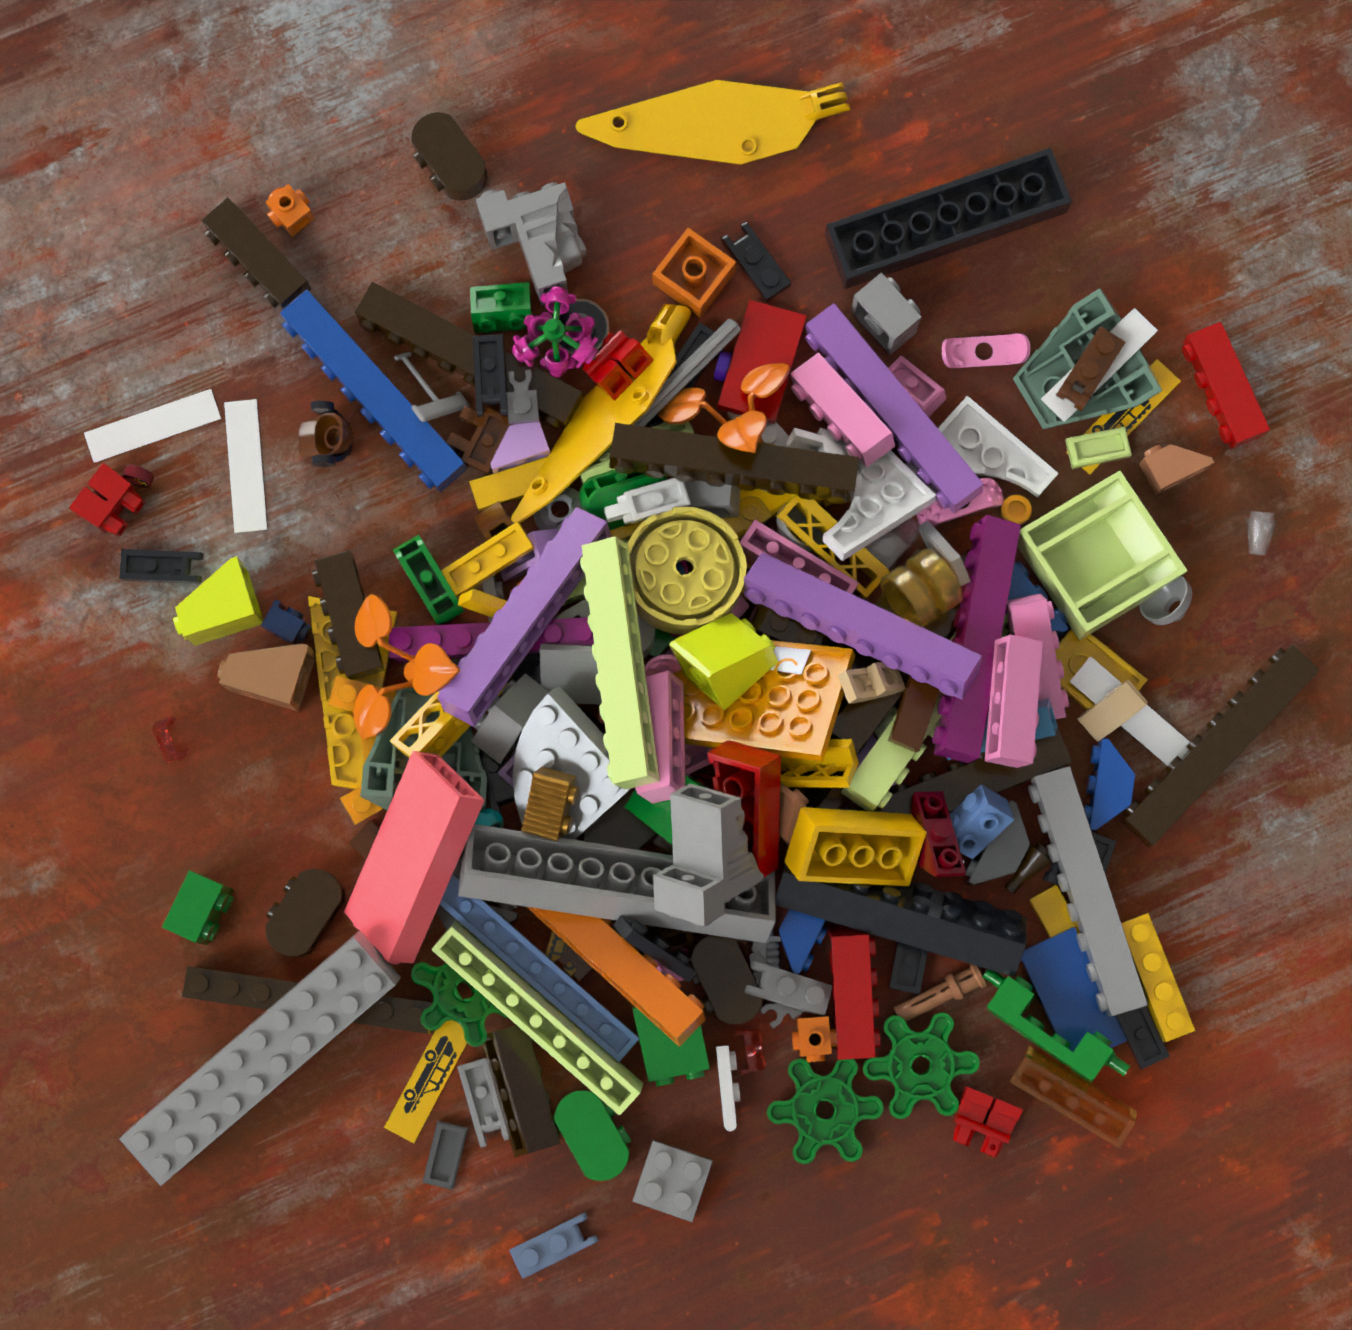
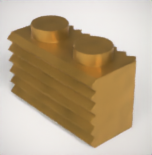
M540 767L532 776L533 779L521 830L528 834L558 842L565 834H569L572 827L573 816H569L571 805H575L579 795V787L575 786L577 776L551 768Z

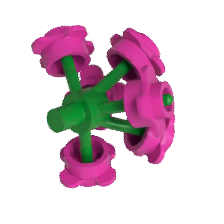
M558 286L552 287L548 293L541 294L540 299L543 303H546L545 307L549 312H543L539 316L527 315L524 318L528 335L522 338L518 335L513 337L515 345H513L512 351L516 359L521 363L525 361L529 367L534 366L532 360L539 356L537 346L546 340L552 342L553 348L548 350L545 358L540 360V366L548 369L553 377H560L567 369H573L575 366L579 368L583 362L589 364L592 360H595L598 349L594 345L598 338L595 337L592 340L591 337L592 328L595 325L593 317H581L579 313H572L565 326L559 320L560 314L568 312L570 304L576 302V296L568 294L566 289ZM563 340L575 348L571 356L572 358H569V353L566 349L559 347V342Z

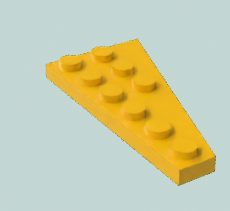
M308 596L316 650L315 656L320 696L324 714V728L326 729L331 783L333 786L355 790L362 783L364 759L361 736L356 729L352 712L328 706L336 675L344 678L347 677L345 674L340 675L335 657L340 656L338 646H332L329 638L328 628L332 627L330 616L325 617L320 604V599L322 598ZM390 611L393 628L396 627L398 613ZM387 635L383 639L389 644V635ZM378 644L385 671L358 678L355 681L384 688L389 663V650Z

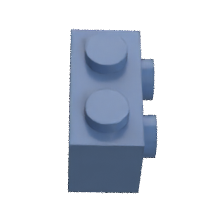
M982 784L970 793L954 811L949 813L960 852L971 859L976 857L1014 821L1008 801Z

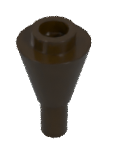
M1039 842L1035 846L1030 843L1017 872L1004 887L1012 894H1015L1026 879L1029 880L1053 863L1049 859L1048 849Z

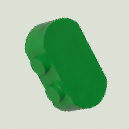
M614 469L589 477L580 489L579 501L584 511L607 521L604 508L618 504L617 497L622 496L624 492L668 480V477L652 478L640 472L623 474ZM623 519L607 523L609 530L628 525L624 523Z
M419 534L392 549L437 625H444L465 612L463 607L458 606L459 600Z
M578 1090L566 1095L559 1102L555 1111L554 1121L584 1175L596 1181L610 1180L619 1175L625 1168L630 1153L627 1144L631 1142V1139L623 1125L617 1128L612 1119L616 1112L592 1091Z

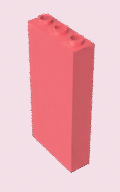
M412 752L344 911L353 922V926L367 937L372 945L382 954L383 959L395 965L400 962L414 963L485 801L438 754Z

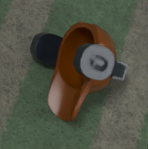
M313 401L311 402V411L320 415L300 425L299 454L303 457H311L313 466L333 467L336 465V462H340L347 456H350L353 446V431L350 423L334 409L333 402Z

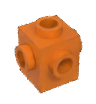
M289 184L283 188L278 187L265 202L270 210L267 213L268 218L277 228L282 225L291 237L315 220L310 208L307 206L310 203L308 198L300 189L294 191Z
M829 1016L796 1019L797 1031L792 1032L793 1051L799 1050V1056H806L807 1062L825 1061V1055L832 1054L831 1048L837 1047L836 1030L830 1029ZM813 1033L819 1036V1043L815 1046L809 1042V1037Z

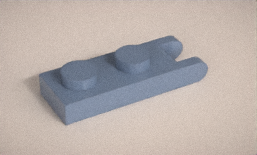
M586 1212L509 1250L522 1279L599 1241L597 1235L585 1240L577 1223H581L588 1218Z

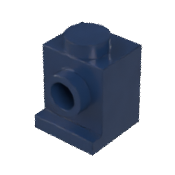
M275 599L261 626L266 631L292 645L299 644L300 641L305 642L312 630V626L302 620L303 614L290 607L284 611L285 606Z

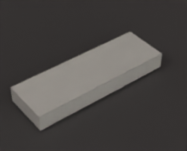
M929 521L919 525V531L927 550L956 583L962 586L970 582L960 555Z

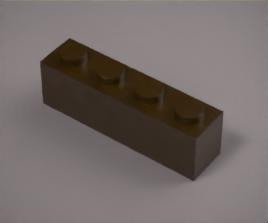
M228 197L201 220L206 228V231L203 233L214 246L219 243L226 250L223 255L234 267L238 264L242 266L246 271L243 276L254 288L258 285L262 287L266 292L263 294V297L274 309L278 305L282 310L285 309L304 291L311 290L306 278Z
M349 550L314 560L317 569L312 570L316 587H322L324 598L320 599V604L324 616H330L332 627L328 628V634L332 646H338L340 656L335 657L340 675L345 674L348 679L355 680L385 671L378 643L373 647H365L359 643L355 634V620L365 600V595L353 554Z
M517 1025L488 1033L486 1042L483 1044L514 1158L560 1144L559 1128L553 1120L550 1109V1096L545 1090L541 1078L542 1068L536 1060L532 1047L533 1039Z

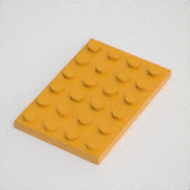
M771 640L777 647L811 650L802 674L777 671L778 666L784 661H791L795 666L798 665L792 658L782 659L775 665L774 670H769L725 711L689 681L682 669L672 673L683 682L685 744L716 748L725 741L731 740L779 754L782 757L823 762L844 695L837 675L845 670L852 669L855 659L853 649Z

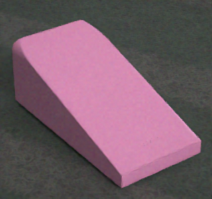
M900 356L888 368L928 417L946 400L945 390L903 356Z

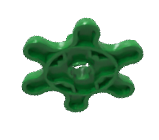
M419 962L411 969L412 980L418 985L427 987L433 995L432 1005L421 1014V1023L427 1030H437L446 1021L452 1020L463 1028L465 1041L473 1047H479L487 1039L484 1025L486 1017L496 1013L508 1018L446 962L439 967ZM459 984H466L471 989V997L461 999L462 997L458 994L456 987Z
M944 1012L935 1014L928 1028L921 1032L911 1030L907 1026L906 1021L898 1015H893L886 1019L884 1031L892 1041V1049L884 1057L867 1059L863 1065V1071L870 1080L886 1079L894 1085L895 1094L890 1101L889 1111L895 1118L905 1119L912 1112L914 1104L923 1099L933 1102L937 1111L944 1116H951L957 1112L959 1102L951 1091V1081L959 1074H972L976 1072L980 1061L978 1056L972 1051L956 1052L949 1047L948 1036L954 1026L953 1019L949 1014ZM919 1056L927 1058L930 1062L928 1070L923 1073H917L912 1068L913 1061Z
M795 1059L789 1064L788 1074L796 1084V1093L788 1101L772 1102L767 1108V1116L775 1124L790 1123L797 1128L799 1139L792 1152L794 1159L798 1163L808 1164L812 1162L817 1150L826 1144L835 1146L840 1152L841 1157L848 1162H854L861 1157L863 1148L855 1137V1126L862 1119L873 1120L880 1117L884 1106L882 1101L876 1096L860 1097L853 1092L852 1080L858 1070L854 1059L837 1060L832 1072L825 1076L814 1073L810 1064L804 1059ZM821 1101H829L834 1107L833 1115L828 1119H822L816 1113V1107Z

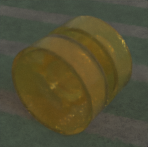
M923 549L907 560L906 568L898 566L882 577L880 581L882 592L893 612L897 616L922 628L935 621L937 613L945 614L961 603L963 599L961 587L952 570L938 554L930 549Z

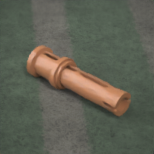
M970 964L969 968L955 975H947L944 978L945 982L893 1008L896 1014L907 1022L953 998L961 1000L964 994L978 987L983 989L987 985L978 967Z

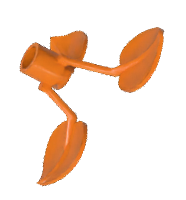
M775 363L763 365L750 371L741 384L742 391L749 394V412L736 417L735 420L727 422L714 408L703 401L706 397L705 391L695 387L681 390L658 413L657 417L668 424H683L697 416L700 408H704L722 424L717 435L721 443L736 450L755 453L758 443H763L761 435L766 428L767 418L762 412L755 411L754 399L756 396L766 398L777 391L785 381L790 367L788 364Z
M372 594L364 600L355 620L357 640L365 647H373L378 642L381 647L409 660L404 668V676L408 680L407 682L384 687L380 691L374 685H367L359 692L354 703V723L359 735L366 741L380 734L390 721L391 704L389 699L385 697L386 693L405 688H414L418 694L429 696L441 690L460 672L459 667L450 660L446 652L437 644H425L419 649L416 656H412L385 642L383 637L389 635L392 630V616L385 602L377 595Z

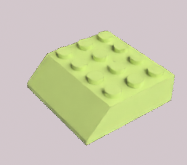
M1121 471L1116 472L1023 527L1019 533L1018 549L1057 608L1066 617L1067 623L1079 641L1155 596L1188 571Z

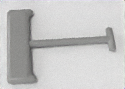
M411 352L394 356L396 361L403 360L433 400V402L412 406L413 412L421 422L461 411L464 406L469 407L468 401L461 392H456V395L439 400L409 361L408 357H411Z

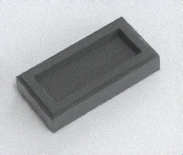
M437 1121L422 1183L451 1190L454 1189L468 1132L467 1127Z

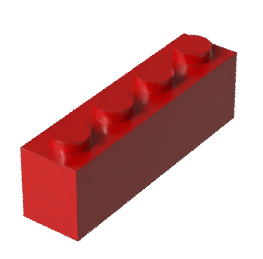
M1222 322L1188 334L1183 341L1182 352L1188 363L1191 362L1195 369L1194 379L1198 388L1204 389L1208 398L1206 405L1211 416H1216L1220 425L1218 431L1222 441L1225 444L1228 443L1232 450L1264 437L1270 428Z

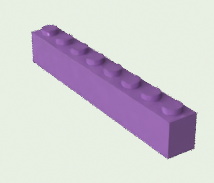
M834 303L806 324L807 336H805V339L814 351L819 349L825 356L824 359L889 428L895 443L899 446L897 451L906 463H913L918 469L916 471L917 477L926 486L930 484L937 492L936 500L944 509L949 507L955 514L983 492L982 481Z
M578 507L575 508L570 516L563 520L559 532L546 543L544 552L536 562L530 565L527 575L520 585L513 588L506 604L502 609L496 611L492 623L485 632L477 637L475 645L469 654L458 663L460 672L439 691L437 697L445 712L475 727L585 574L580 564V558L583 556L581 545L611 538L607 521Z
M763 552L744 577V596L751 602L771 608L778 615L794 619L807 629L817 630L827 635L834 642L844 643L856 649L857 652L864 656H871L882 661L891 669L905 672L918 682H926L938 688L945 695L955 696L962 700L979 674L982 655Z

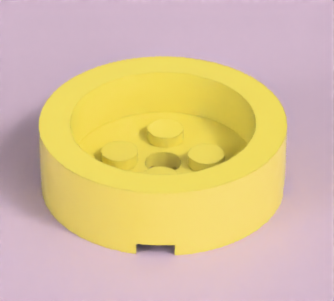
M674 507L670 511L657 515L654 514L643 521L628 541L637 614L645 622L659 630L684 635L731 613L740 598L747 570L746 556L735 531L717 515L695 507ZM682 560L689 561L693 565V571L689 574L681 575L676 569V564Z

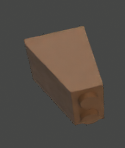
M306 644L230 653L226 661L222 660L217 677L220 678L219 683L230 692L299 712L315 664L316 653Z

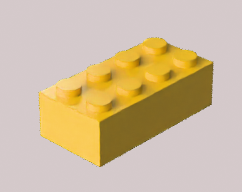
M801 807L784 862L798 881L909 886L926 831L912 814Z

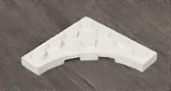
M968 396L965 397L938 428L977 476L1007 480L1026 489L1038 498L1058 475L1057 471Z
M891 450L867 468L859 460L854 498L850 509L847 510L834 527L824 533L823 542L844 561L933 504L936 494Z

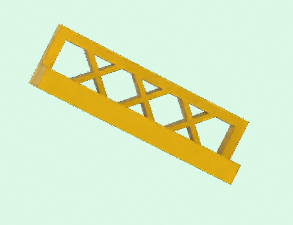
M792 494L788 499L789 502L779 512L777 517L827 564L857 581L856 568H860L872 581L866 588L859 583L856 591L864 599L867 598L890 571L865 547L849 557L850 565H839L835 561L834 552L826 544L818 545L812 536V527H817L824 534L838 522L814 499L806 500ZM795 507L806 517L807 524H796L787 514ZM807 527V534L801 528ZM822 548H829V554ZM845 569H851V575Z
M508 683L504 685L502 690L499 692L498 696L502 693L503 689L506 687ZM439 691L390 740L394 747L409 758L413 751L438 754L442 757L471 726L443 710L437 697ZM440 711V716L435 722L426 723V718L431 712ZM419 733V738L410 748L403 744L409 735Z
M830 739L823 762L781 756V771L787 772L781 775L780 786L784 784L786 787L849 788L859 764L852 739ZM807 771H816L809 776H800ZM837 771H845L843 776H829Z

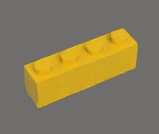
M1149 913L1122 922L1121 925L1148 1004L1146 1007L1162 1041L1167 1042L1194 1032V1026Z

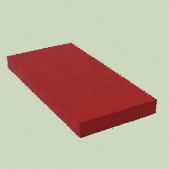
M749 300L717 409L738 415L749 412V394L744 393L741 389L745 376L753 369L763 365L775 363L788 364L790 367L789 373L779 389L766 398L756 396L754 399L755 411L762 412L767 418V423L775 425L807 315Z

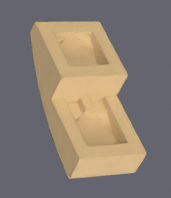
M883 662L873 663L867 668L845 670L837 675L848 704L885 697L906 689L899 670L891 669Z
M1126 680L1107 693L1101 701L1079 716L1078 721L1098 742L1147 705L1148 701L1129 680Z

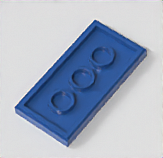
M1075 927L1024 949L1021 962L1054 1033L1060 1035L1071 1044L1069 1047L1070 1051L1073 1052L1087 1031L1092 1035L1096 1031L1104 1035L1112 1042L1109 1046L1110 1048L1127 1041L1116 1015L1107 1017L1106 1012H1101L1098 1007L1095 995L1099 993L1096 981L1091 982L1088 976L1086 964L1090 962L1086 951L1081 952L1076 938L1078 933Z

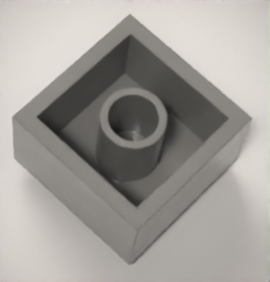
M881 272L854 295L851 314L890 356L917 333L921 320L919 315L921 311L911 299L906 300L900 294L901 289L891 277L886 278Z
M526 673L517 682L512 679L501 693L503 696L500 698L497 695L488 707V715L485 713L474 728L478 731L471 742L501 764L517 747L521 732L531 713L549 691Z
M653 1139L632 1202L692 1222L712 1160Z

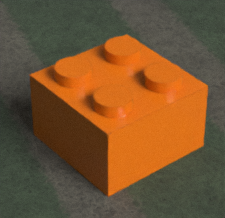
M687 228L653 272V285L682 306L688 307L692 313L701 318L735 274L736 261L693 230Z

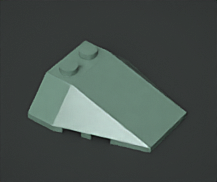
M1100 288L1072 306L1066 317L1052 330L1042 346L1033 353L1013 377L1015 384L1042 429L1134 408L1163 391L1150 364L1139 349L1090 397L1082 411L1076 410L1065 422L1041 400L1075 366L1100 326L1110 332L1122 320Z
M405 688L397 691L391 704L390 721L387 727L377 735L374 745L363 765L360 797L388 810L410 759L394 747L390 740L434 694L429 696L420 695L414 688ZM440 711L431 712L426 718V723L435 722L440 716ZM470 726L441 758L485 800L481 808L482 810L485 809L487 776L485 769L482 767L479 748L471 742L474 736L471 729L472 726ZM419 733L409 735L403 744L410 748L419 738Z

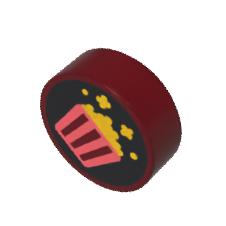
M127 465L122 474L126 481L143 488H150L154 479L150 471L136 465Z

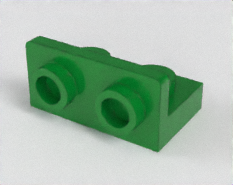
M529 282L470 287L471 317L474 333L527 329V326L524 324V318L527 315H532Z

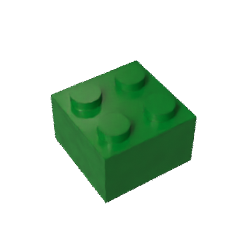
M189 870L162 928L194 943L207 945L209 940L213 942L221 928L218 921L222 913H227L234 901V897L231 896L234 889Z

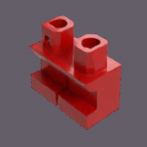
M620 330L616 334L609 333L603 339V348L595 355V360H592L589 364L582 363L584 366L582 369L614 401L633 383L627 374L636 380L654 361L638 341L633 338L629 339Z
M103 462L87 485L106 498L107 501L100 498L87 487H84L69 509L103 533L108 531L120 537L127 529L128 523L118 517L125 507L134 514H137L146 502L137 493V489Z
M964 1086L959 1100V1108L952 1121L956 1123L952 1140L969 1147L974 1131L984 1134L985 1137L979 1151L996 1158L1003 1144L1009 1143L1011 1133L1023 1109Z

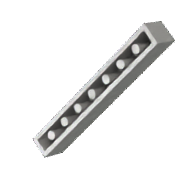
M1068 766L1035 776L1031 779L1032 785L1028 786L1032 802L1038 803L1041 815H1038L1040 828L1043 833L1048 832L1051 842V844L1047 845L1049 856L1053 863H1058L1061 874H1057V880L1061 891H1067L1070 903L1066 905L1071 921L1077 922L1080 931L1079 934H1076V938L1081 952L1086 951L1090 962L1086 964L1090 981H1096L1099 993L1095 995L1098 1007L1101 1012L1105 1011L1107 1017L1147 1006L1148 1004L1071 768Z

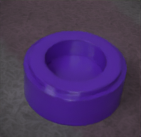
M721 350L714 373V380L725 381L732 353Z

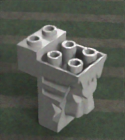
M557 182L546 184L541 190L533 193L528 191L521 192L513 196L511 200H507L504 190H489L484 192L480 198H477L476 203L491 250L520 242L541 306L546 305L540 299L541 294L550 292L552 287L558 286L568 291L565 273L582 264L583 258L587 255V250L578 235L577 225L574 221V210L565 182L561 184Z
M690 783L670 794L673 865L653 875L654 906L656 911L668 914L671 918H680L692 922L696 926L703 927L710 925L713 921L725 915L724 903L729 902L735 896L761 882L763 874L758 869L752 852L748 851V837L742 830L745 813L741 809V798Z

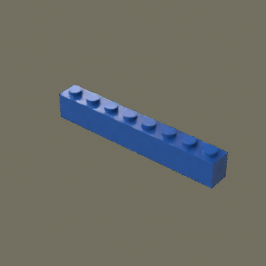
M308 290L304 291L280 312L285 321L281 325L292 338L298 335L304 342L301 347L312 360L316 356L324 364L320 368L331 381L337 378L343 385L340 391L351 403L356 399L363 407L360 413L370 424L376 422L382 428L379 434L390 446L395 443L402 450L399 456L410 468L415 465L422 472L418 477L429 489L435 487L441 493L467 470L465 463L427 421L421 422L412 410L411 403Z

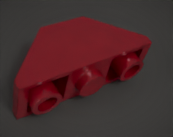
M943 791L914 792L912 795L911 814L926 831L917 865L934 877L964 876L966 870Z

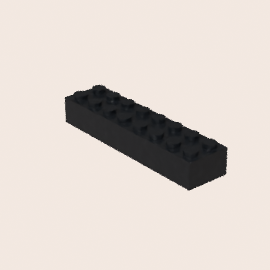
M1048 148L826 224L825 238L844 289L873 280L881 272L885 276L1063 215L1068 212L1072 200L1052 149Z
M785 864L775 898V905L1012 977L1016 975L1026 946L1027 917L1022 916L1021 913L1010 909L1006 911L1001 910L985 901H971L955 892H941L925 883L915 884L910 882L909 886L798 881Z

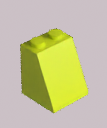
M237 556L230 558L175 607L177 617L173 618L177 633L179 635L182 634L185 640H189L195 646L261 625L263 617L246 565Z
M732 613L691 631L669 644L685 677L724 711L778 663L773 651L776 648L774 643L764 634L760 637L747 619L743 618L740 620Z

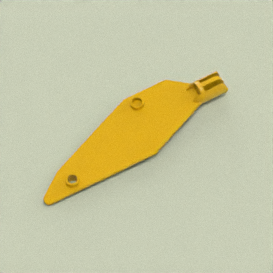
M714 80L580 119L576 123V130L585 136L614 148L742 165L797 149L816 120L851 109L849 103H843L848 99L846 92H839L844 89L843 82L808 92ZM618 119L624 121V125L620 128L614 126V122Z
M663 304L648 330L647 338L640 343L654 361L636 380L627 374L633 383L615 401L598 386L593 388L582 399L511 517L513 523H521L552 502L612 445L615 423L633 425L649 410L677 363L674 344L690 319L691 311L688 307Z

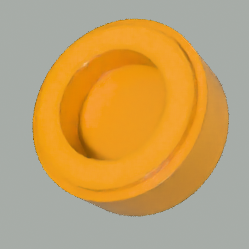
M1021 495L1009 496L1001 506V517L1003 520L1021 525L1028 521L1032 513L1029 500Z

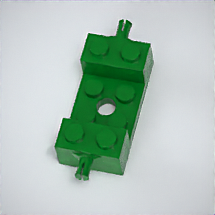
M989 969L983 975V978L991 982L998 989L987 1006L988 1012L1090 1084L1104 1065H1108L1122 1076L1130 1068L1131 1065L1117 1057L1116 1053L1113 1052L1114 1050L1109 1047L1112 1042L1097 1031L1093 1035L1087 1031L1072 1052L1069 1050L1071 1044L1060 1035L1055 1033L1051 1037L1042 1031L1045 1025L1031 1015H1028L1026 1019L1022 1017L1033 1002L1035 994L1031 992L1033 986L1021 977L1017 976L1014 980L1009 976L1003 977L996 971Z

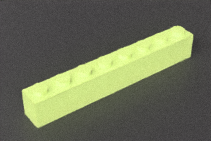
M614 536L581 545L583 556L580 558V564L586 576L587 585L584 587V594L590 607L588 624L594 638L592 655L597 662L598 674H596L595 679L602 699L599 710L601 718L605 722L606 730L603 741L610 760L607 772L614 785L626 790L660 782L628 544Z
M1006 614L1004 617L1001 638L1005 637L1009 632V630L1005 628L1006 624L1008 623V618ZM955 632V634L952 636V638L950 639V641H952V639L955 638L956 632ZM940 690L924 739L927 735L933 738L934 731L939 726L941 715L938 714V706L941 698L945 695ZM896 716L857 768L850 787L843 788L841 791L843 795L866 811L873 812L877 806L881 809L884 808L893 795L888 791L894 782L898 785L901 784L910 771L905 767L909 760L912 758L914 761H917L927 747L922 743L920 751L915 753L889 742L888 739Z
M457 919L431 949L435 954L618 1115H621L641 1093L643 1086L641 1080L614 1059Z

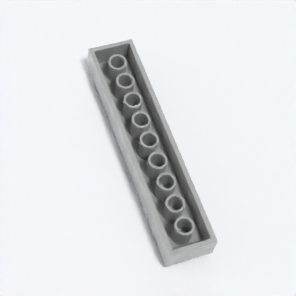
M474 824L462 851L458 896L611 920H618L620 916H623L630 922L636 919L643 925L761 943L767 942L776 922L775 871L749 890L724 903L725 915L716 919L708 926L700 927L692 922L680 918H671L668 914L655 910L653 875L673 865V855L561 838L556 842L521 831Z
M359 930L130 1127L119 1140L160 1186L163 1185L392 989L400 980V975L383 959L379 951Z

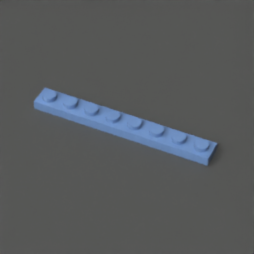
M452 874L440 905L614 1059L620 1062L639 1040V1037L484 900L458 896L459 878Z

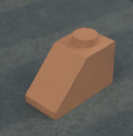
M1159 444L1145 451V457L1139 463L1155 495H1158L1208 470L1214 464L1212 457L1172 444L1164 448Z

